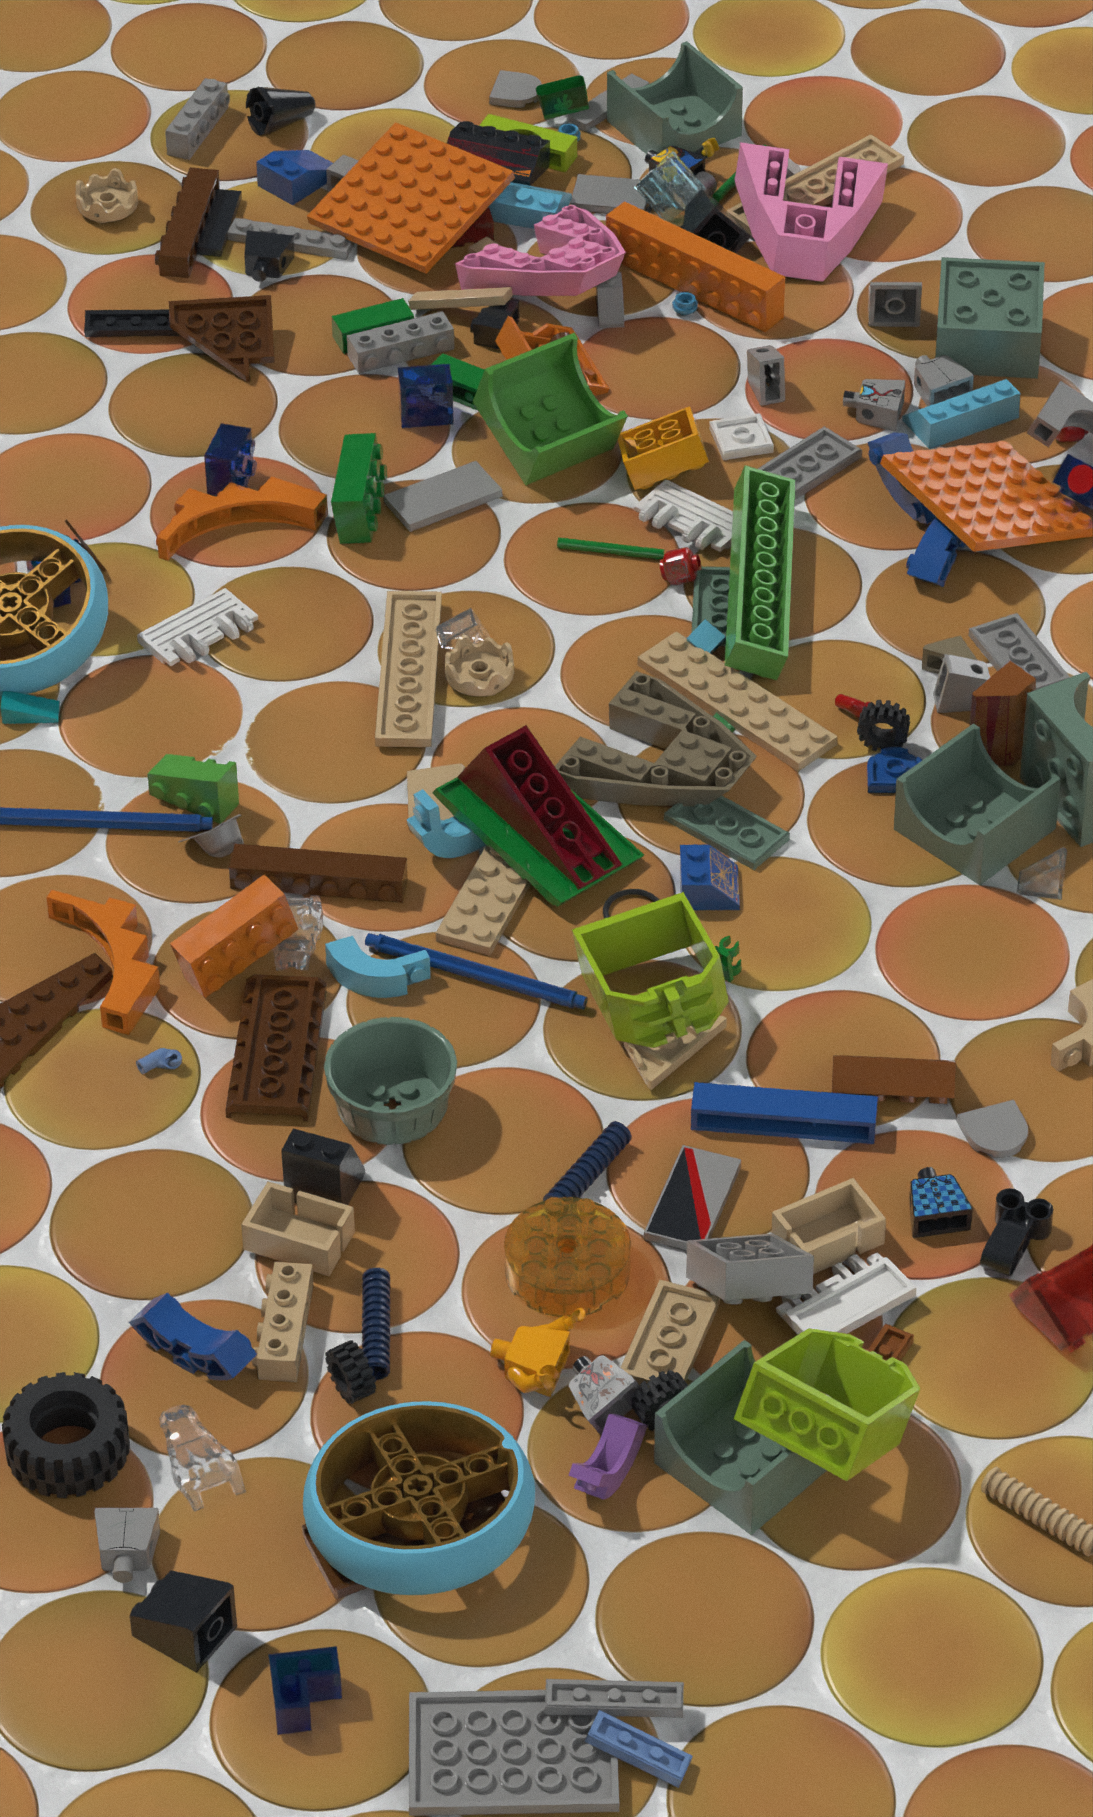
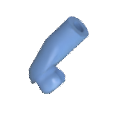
M160 1048L137 1060L136 1066L141 1074H145L154 1068L173 1070L181 1065L182 1055L177 1050Z

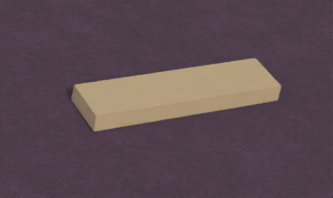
M512 287L416 292L408 302L411 310L505 305L513 296Z

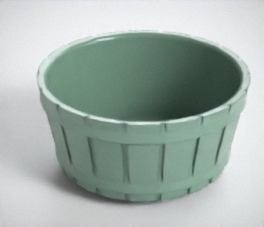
M383 1017L354 1025L347 1032L345 1031L339 1035L333 1042V1045L331 1044L324 1063L327 1086L334 1097L339 1117L352 1133L366 1141L377 1142V1144H405L426 1136L428 1132L430 1133L438 1126L447 1111L448 1099L454 1086L457 1069V1058L452 1044L434 1027L431 1028L426 1023L414 1019L409 1020V1018ZM389 1099H395L396 1103H401V1105L396 1106V1109L393 1110L389 1106H384V1104L389 1103Z

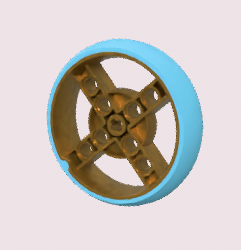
M32 525L0 527V565L18 561H42L28 574L12 572L0 575V647L18 648L30 644L38 651L22 658L0 661V697H2V691L23 694L35 693L49 688L70 676L93 653L106 625L108 592L106 582L98 565L91 555L77 542L66 535L48 528ZM79 578L84 583L86 598L78 618L70 629L65 631L52 621L53 600Z
M431 1401L407 1402L386 1406L366 1413L352 1420L332 1435L314 1458L307 1474L303 1494V1515L310 1537L324 1559L333 1568L352 1581L367 1588L391 1594H436L471 1584L494 1571L510 1557L524 1538L531 1522L535 1504V1483L529 1461L520 1445L509 1432L491 1418L470 1408L455 1404ZM440 1450L462 1454L466 1457L450 1462L434 1455L415 1454L414 1451ZM375 1461L380 1471L376 1474L370 1491L330 1504L338 1488L351 1475ZM504 1490L509 1492L502 1506L492 1517L466 1534L463 1532L459 1522L464 1517L467 1503ZM387 1532L402 1539L423 1540L425 1545H391L373 1541L370 1538Z

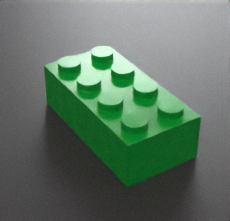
M376 433L344 435L331 498V506L340 544L372 542L373 532L378 529L377 514L381 513L380 497H384L383 480H387V466L382 464L383 447L382 444H378Z

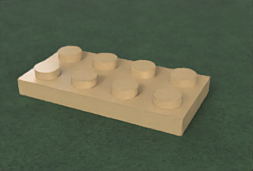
M659 1280L621 1365V1369L631 1375L639 1385L643 1381L648 1383L650 1381L649 1377L652 1375L657 1378L659 1372L664 1371L667 1374L668 1370L674 1373L678 1372L686 1382L720 1305V1297L713 1296L710 1292Z

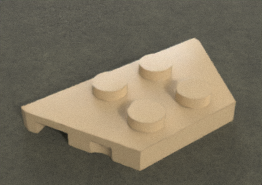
M719 1016L711 1029L697 1034L692 1026L686 1028L687 1035L679 1038L673 1032L666 1034L668 1043L656 1048L624 1042V1047L645 1084L652 1090L726 1028L727 1018Z

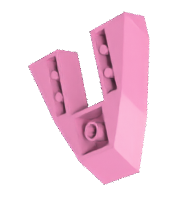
M740 142L735 184L751 234L769 269L785 277L823 282L852 251L880 207L883 200L888 163L839 157L831 208L783 201L790 149Z
M568 205L563 207L561 212L555 215H547L543 217L542 221L534 224L539 251L547 255L535 257L528 253L518 252L512 248H505L493 243L486 245L484 250L478 253L466 255L463 260L455 263L461 290L512 287L513 295L577 296L616 276L626 252L615 234L588 210L578 208L575 205Z

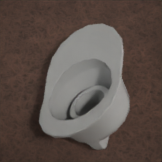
M241 814L228 819L210 831L180 840L178 843L193 838L206 854L212 857L227 856L233 852L235 844H244L236 820Z

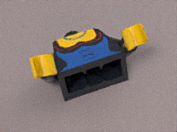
M710 138L702 143L703 147L696 151H687L677 146H669L660 153L654 150L648 151L645 156V162L649 164L648 178L653 188L662 189L673 198L683 193L684 187L699 172H705V159L713 156L714 152L720 149L716 139Z

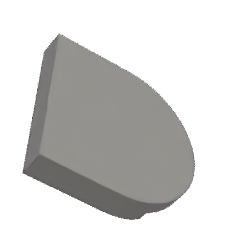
M500 70L489 96V104L521 108L525 107L526 103L532 101L536 103L539 100L535 88L542 83L537 77L527 73Z
M1014 1100L957 1114V1123L969 1145L977 1152L982 1151L993 1154L994 1158H1006L1020 1152L1021 1147L1027 1140L1028 1125Z

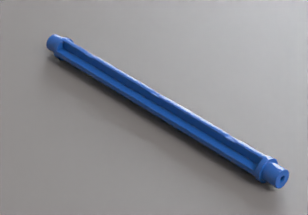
M0 807L1 825L193 832L213 829V817H202V815Z
M368 933L365 939L366 946L375 948L378 952L397 957L426 950L430 957L431 967L474 978L478 981L532 997L542 998L568 1008L576 1007L584 1010L588 1002V997L579 995L574 990L558 987L419 945H413L383 934L375 935Z

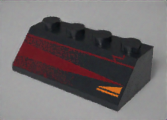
M463 121L450 131L447 140L449 145L512 170L515 176L512 183L531 186L550 165V140L542 139L537 135L527 136L513 130L503 131L493 126L483 127L474 125L470 121Z

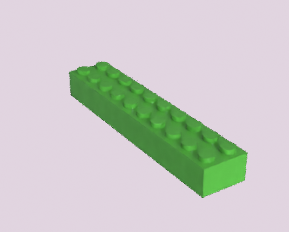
M745 465L734 488L724 666L777 680L788 658L795 480Z

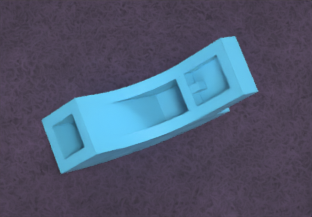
M423 789L413 794L415 807H413L414 816L406 820L407 825L415 837L432 854L443 858H456L486 846L464 822L461 823L455 816L446 820H440L439 806Z
M353 936L325 944L326 965L333 977L342 986L361 995L376 998L399 997L408 994L407 985L431 978L430 957L426 950L396 959L382 960L365 954Z

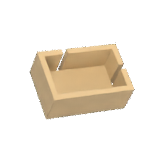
M851 1178L773 1211L771 1234L774 1233L813 1255V1274L847 1260L848 1257L855 1254L856 1250L862 1254L885 1243L886 1218L855 1179Z
M267 1181L241 1224L243 1250L282 1262L312 1264L314 1272L330 1276L341 1257V1251L344 1252L355 1233L354 1207L299 1191L296 1195L297 1216L295 1215L293 1189Z

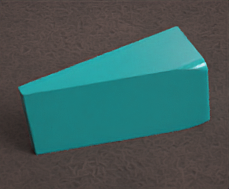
M2 691V724L59 722L60 701L18 692Z

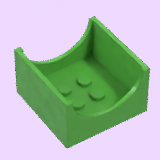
M575 333L486 368L473 399L474 405L525 486L614 449L628 417L624 410L620 411L618 415L610 413L599 403L590 390L579 364L577 355L578 338Z

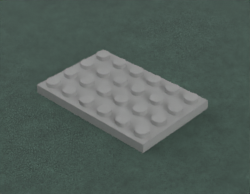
M545 1690L409 1692V1816L619 1812L618 1758L584 1742L596 1716L545 1714Z

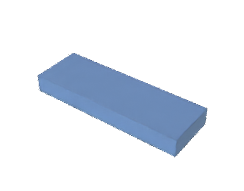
M601 1710L598 1711L584 1741L678 1788L693 1757Z

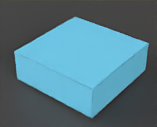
M706 619L687 637L689 643L710 654L726 640V636Z

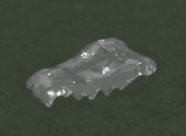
M311 895V898H286L298 930L272 949L275 956L276 971L286 970L289 967H295L297 970L309 969L310 955H313V951L316 949V942L320 940L321 932L323 931V909L319 895Z
M186 1404L176 1405L162 1412L159 1417V1424L166 1437L173 1482L186 1497L194 1512L204 1508L200 1492L230 1481L235 1495L246 1492L235 1457L207 1430L191 1406Z

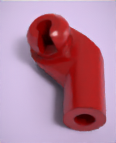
M838 694L835 698L836 707L847 710L860 718L862 708L864 706L867 707L868 703H870H864L861 700L844 694Z

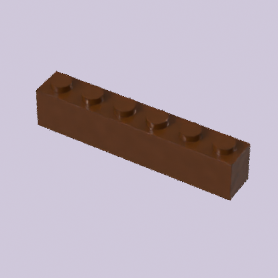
M190 167L187 177H183L182 190L177 193L176 206H172L171 221L168 220L166 223V234L162 235L160 250H156L155 265H159L160 276L190 277L198 255L197 245L216 191L220 189L219 170Z
M235 844L229 864L230 888L245 889L262 875H265L283 893L403 903L408 880L407 858Z

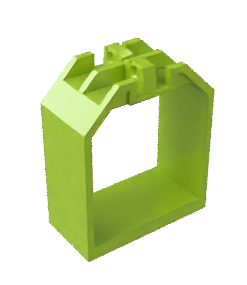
M684 892L572 929L582 977L617 1041L656 1048L668 1043L666 1034L673 1032L679 1038L688 1034L686 1028L690 1026L693 1027L696 1034L711 1029L729 1002L720 955ZM690 946L704 969L700 974L691 977L684 976L648 988L647 992L635 996L611 991L603 977L615 971Z
M808 1328L754 1362L734 1420L848 1481L900 1444L921 1388L905 1363L893 1357L885 1361L883 1356L876 1352H869L863 1349L864 1341L853 1335Z

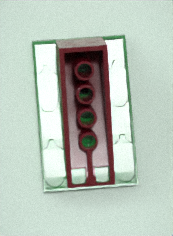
M527 725L485 747L456 778L432 792L461 823L464 822L487 846L492 847L523 880L527 879L549 903L557 907L603 880L608 879L622 869L629 867L644 856L639 849L569 788Z

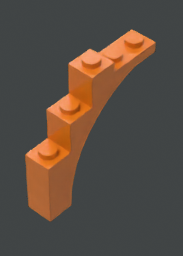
M272 476L264 485L259 487L258 491L230 482L223 491L218 493L217 497L189 488L176 500L174 506L176 515L173 516L165 529L158 533L156 545L158 546L159 558L168 561L183 544L193 538L230 525L251 522H277L316 530L328 516L327 494Z
M51 890L46 897L49 918L75 925L86 932L103 948L113 966V980L109 992L100 1005L102 1027L130 1035L160 989L158 967L145 963L149 957L147 935L134 932L138 926L136 905L111 897L103 905L95 901Z

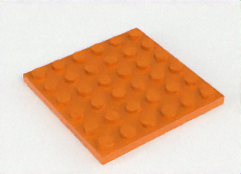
M395 122L307 215L308 223L333 234H340L351 242L427 274L515 179L514 172L510 169Z
M998 441L995 443H978L977 445L968 446L958 445L957 447L949 448L939 447L937 449L916 450L904 453L896 452L895 454L883 455L880 462L893 477L973 552L1093 537V521L1091 517L1083 513L1072 500L1062 494L1057 486L1051 484L1040 471L1029 464L1027 459L1018 454L1008 442Z

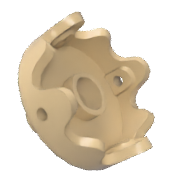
M117 168L111 169L106 177L92 174L85 186L83 181L77 180V208L84 217L101 224L126 218L136 210L138 205L136 183L134 180L129 181V183L126 182L122 172Z
M460 636L455 648L445 655V675L449 685L460 693L470 696H492L504 690L511 683L514 676V660L510 643L506 642L500 646L492 638L486 637L483 642L474 644L469 636ZM478 669L485 670L483 672H476Z

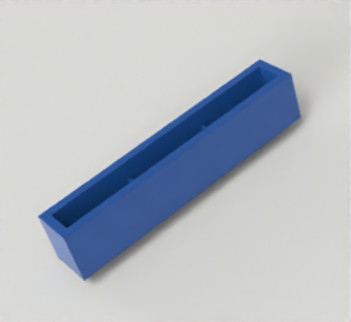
M694 1082L691 1105V1130L874 1144L878 1096Z

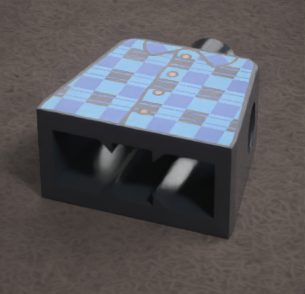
M932 1167L921 1169L917 1174L918 1179L910 1181L909 1208L912 1237L919 1238L971 1230L973 1209L955 1176L951 1174L937 1176L935 1169Z

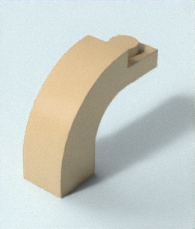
M1093 979L1070 990L1068 1012L1082 1025V1028L1052 1044L1050 1065L1058 1072L1068 1066L1077 1064L1080 1060H1083L1089 1067L1093 1065Z

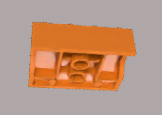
M508 316L495 342L506 360L550 343L551 338L558 333L566 332L570 335L575 332L571 327L546 323L533 333L520 331L513 317ZM578 338V360L590 390L594 396L608 393V385Z

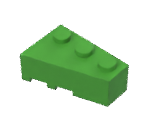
M166 754L147 774L149 795L178 806L181 809L202 815V817H213V821L221 824L239 805L236 762L229 761L227 764H218L215 759H207L205 762L196 761L194 757Z

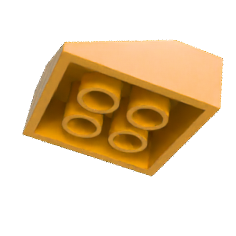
M690 406L621 432L618 438L623 463L634 490L648 489L655 482L663 479H674L681 472L689 469H700L705 463L709 462L700 430Z

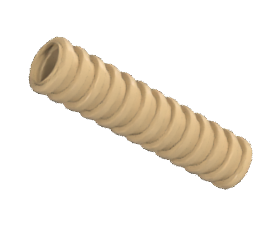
M994 1467L985 1475L981 1485L983 1493H990L991 1498L994 1500L998 1499L999 1503L1006 1504L1007 1508L1011 1510L1015 1509V1512L1019 1515L1023 1514L1025 1519H1032V1523L1040 1525L1043 1530L1049 1529L1051 1535H1057L1061 1541L1066 1540V1544L1069 1546L1075 1545V1549L1079 1552L1083 1551V1554L1087 1557L1093 1555L1092 1524L1086 1525V1521L1082 1518L1078 1520V1516L1074 1513L1069 1515V1510L1061 1509V1506L1057 1503L1052 1504L1051 1499H1044V1495L1039 1492L1035 1494L1033 1488H1027V1485L1023 1482L1018 1483V1479L1010 1478L1008 1473H1002L998 1467Z

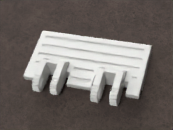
M665 479L634 506V511L639 512L638 517L641 521L646 522L653 517L652 526L660 529L668 522V527L682 533L681 538L686 543H690L698 536L695 545L701 550L705 549L709 544H711V548L719 552L724 548L728 550L731 547L733 511Z
M224 588L137 634L138 643L163 664L167 663L169 666H172L180 661V657L184 661L186 660V662L191 663L196 660L193 649L200 653V655L205 656L209 653L208 646L224 638V634L232 640L238 638L240 633L237 626L246 632L253 630L252 622L258 620V615Z
M878 1252L867 1258V1263L870 1266L862 1258L860 1259L857 1254H854L847 1259L850 1268L855 1272L854 1275L842 1263H837L832 1266L834 1276L816 1285V1290L819 1294L814 1289L813 1293L801 1294L805 1302H802L799 1298L786 1299L782 1297L783 1304L776 1307V1312L798 1335L808 1328L847 1334L916 1296L917 1287L887 1257L883 1258Z

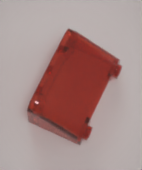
M1093 1244L1047 1272L1043 1271L1040 1274L1038 1272L1026 1279L1009 1295L1015 1307L1061 1351L1068 1349L1070 1353L1076 1351L1086 1344L1084 1338L1093 1334Z

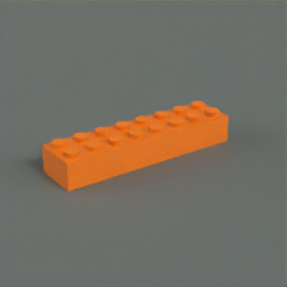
M625 201L606 215V227L615 234L626 252L621 264L677 291L689 292L695 296L696 300L763 332H767L784 318L785 276Z

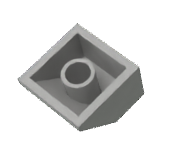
M870 282L868 290L869 326L920 327L922 282Z

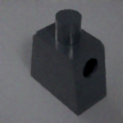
M247 230L244 252L245 273L248 276H252L257 282H263L266 277L281 278L295 257L294 235Z

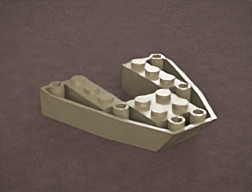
M636 671L610 701L609 725L611 730L666 749L657 761L653 763L580 736L555 767L569 788L582 799L641 806H674L677 803H682L683 806H695L696 804H710L728 792L757 756L724 724L664 681Z

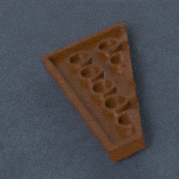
M96 953L0 1003V1089L4 1086V1080L10 1074L15 1075L21 1069V1063L26 1058L34 1056L62 1028V1023L69 1016L73 1017L79 1011V1006L86 999H91L113 977L112 968Z

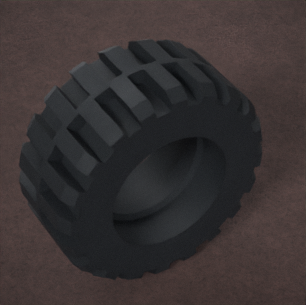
M65 1372L56 1373L55 1377L48 1378L46 1375L38 1378V1382L34 1385L30 1382L21 1389L22 1394L17 1393L12 1398L10 1406L5 1409L3 1415L4 1422L2 1424L6 1460L14 1477L22 1481L23 1485L32 1491L38 1489L39 1494L50 1497V1494H56L57 1498H67V1495L72 1494L80 1497L86 1495V1491L91 1489L94 1492L101 1489L105 1481L111 1482L118 1475L117 1470L120 1471L127 1461L126 1456L130 1451L127 1411L125 1410L122 1398L116 1394V1390L108 1384L102 1385V1380L93 1376L90 1379L85 1378L83 1373L74 1372V1375H66ZM63 1426H79L92 1431L85 1438L69 1444H54L41 1439L51 1430Z

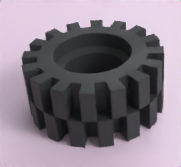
M876 700V705L870 702L867 707L864 706L862 708L857 735H859L860 742L864 741V746L868 748L872 745L873 751H877V748L903 747V743H906L908 737L910 716L909 714L906 715L907 710L904 707L899 710L900 704L895 703L892 706L890 705V700H886L885 704H882L881 700ZM885 723L893 728L881 729L874 724Z
M353 1340L338 1345L325 1353V1361L329 1365L327 1370L332 1375L330 1378L332 1382H335V1388L337 1391H340V1396L350 1404L376 1392V1380L372 1375V1367H369V1361L367 1357L363 1356V1350Z
M668 1370L667 1374L662 1371L659 1372L657 1378L652 1375L649 1377L650 1381L648 1383L643 1381L640 1384L642 1389H636L634 1392L635 1397L631 1399L633 1403L631 1406L642 1423L648 1425L647 1428L651 1431L655 1429V1413L688 1386L678 1372L674 1373Z

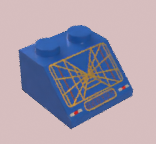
M680 845V892H684L693 910H740L738 865L711 845Z

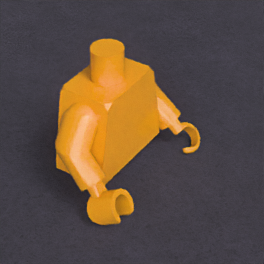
M577 1308L570 1317L564 1315L549 1324L533 1327L520 1326L517 1328L512 1342L495 1338L491 1346L490 1356L504 1360L505 1378L522 1393L535 1391L551 1397L570 1354L569 1331L573 1329V1324L576 1323V1320L579 1322L584 1320L586 1311L583 1308Z

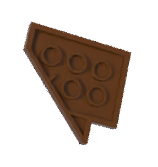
M271 295L169 301L170 328L245 382H250L249 364L275 363Z

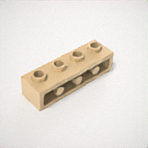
M274 1262L273 1273L267 1274L265 1290L269 1295L268 1298L262 1299L261 1317H264V1322H258L257 1342H260L259 1347L253 1348L257 1355L252 1359V1366H257L258 1380L297 1382L314 1286L312 1264Z

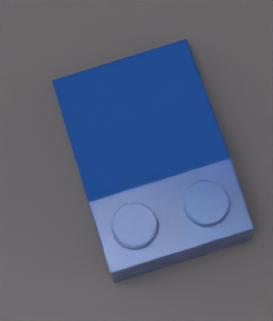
M310 150L273 151L256 162L258 187L294 205L327 184L326 169L333 163Z

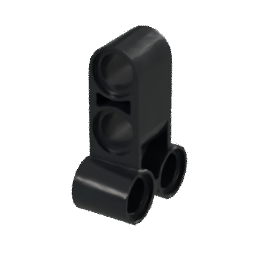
M1007 1188L1001 1190L996 1197L995 1222L997 1225L983 1249L980 1266L1011 1277L1031 1240H1043L1051 1234L1053 1205L1049 1201L1040 1198L1025 1202L1023 1194L1016 1189Z

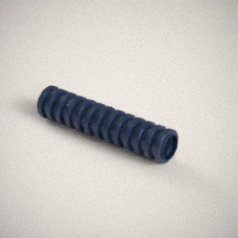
M617 1121L611 1122L570 1169L566 1171L565 1175L543 1197V1204L551 1214L559 1217L564 1216L573 1204L577 1202L578 1198L604 1172L605 1168L620 1154L621 1150L626 1147V1144L630 1143L632 1135L624 1124Z
M370 1268L362 1275V1350L364 1352L363 1356L367 1357L369 1361V1367H372V1375L375 1377V1380H381L390 1374V1274L383 1268Z

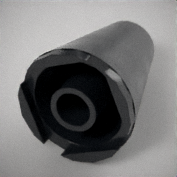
M256 87L250 89L246 98V108H250L251 116H247L248 122L257 135H269L312 115L316 106L314 97L307 91Z

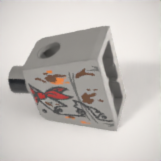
M604 1355L597 1357L593 1362L588 1357L583 1356L573 1364V1370L577 1375L569 1382V1387L585 1418L602 1435L608 1415L619 1414L624 1416L632 1409L631 1405L633 1403L631 1399L635 1397V1390L642 1388L631 1375Z

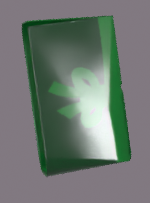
M581 75L541 84L535 88L545 120L589 109L584 77Z

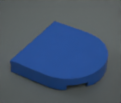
M901 747L881 749V753L870 757L867 763L868 793H896L897 778L921 762L922 759L908 753V749Z

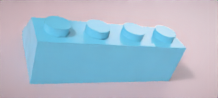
M511 182L478 219L534 229V224L542 221L543 217L555 215L561 212L563 207L568 206L572 199V193Z
M1005 379L902 416V421L929 449L1019 418L1021 393Z

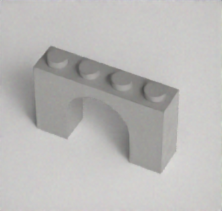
M1062 381L1058 383L1027 431L1028 435L1048 448L1064 427H1080L1093 434V402Z

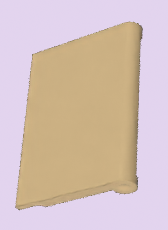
M452 764L407 771L409 818L414 816L413 807H415L413 794L422 789L439 806L440 820L453 817L454 815L432 792L456 778L465 769V766L463 764Z

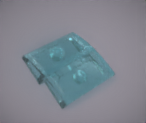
M674 151L669 153L634 186L659 217L668 222L680 214L701 189H706Z

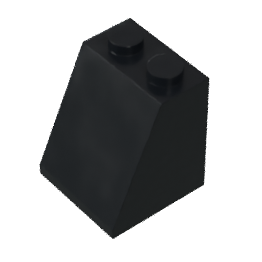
M293 1128L281 1150L284 1186L293 1189L294 1203L296 1204V1195L299 1191L349 1205L366 1173L365 1167L353 1146L346 1142Z
M170 1570L162 1580H158L153 1585L149 1595L132 1608L129 1616L132 1636L197 1673L237 1628L234 1585L224 1581Z

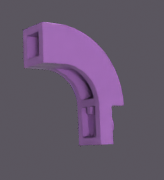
M609 1414L601 1438L591 1457L585 1463H573L568 1476L577 1479L574 1489L603 1500L612 1496L629 1472L648 1425L619 1414Z

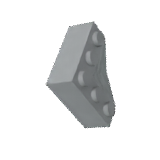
M774 1233L687 1240L686 1278L695 1282L698 1287L710 1291L711 1295L720 1297L724 1303L741 1304L743 1299L751 1298L755 1301L767 1302L771 1301L774 1296L798 1299L801 1297V1294L813 1293L814 1256Z

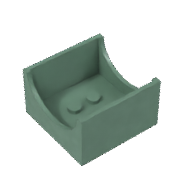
M687 41L681 43L679 55L671 68L659 79L646 86L631 88L616 75L614 70L607 72V122L645 154L650 150L660 153L669 146H677L687 151H696L703 147L702 143L710 138H715L718 145L742 136L743 87Z
M942 257L935 358L943 355L949 356L973 375L1038 379L1045 262Z
M1087 672L1027 693L1020 779L1026 786L1032 788H1040L1050 780L1053 774L1061 778L1057 821L1080 847L1093 843V727L1085 721L1088 682L1091 678Z
M973 723L897 778L894 830L978 885H982L1056 829L1061 778L1053 774L1050 780L1040 788L1028 787L1013 780L991 759L982 743L980 727Z
M743 1340L655 1413L654 1463L752 1535L827 1470L734 1420L754 1362H756L751 1344Z

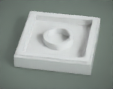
M760 413L709 421V429L722 460L774 453V444Z

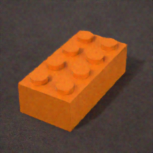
M262 875L171 942L170 945L185 979L206 998L213 992L218 991L233 977L242 973L260 957L265 956L283 940L288 939L298 930L285 894L267 876Z

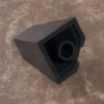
M703 189L699 191L685 208L683 229L729 251L737 253L751 237L728 211Z

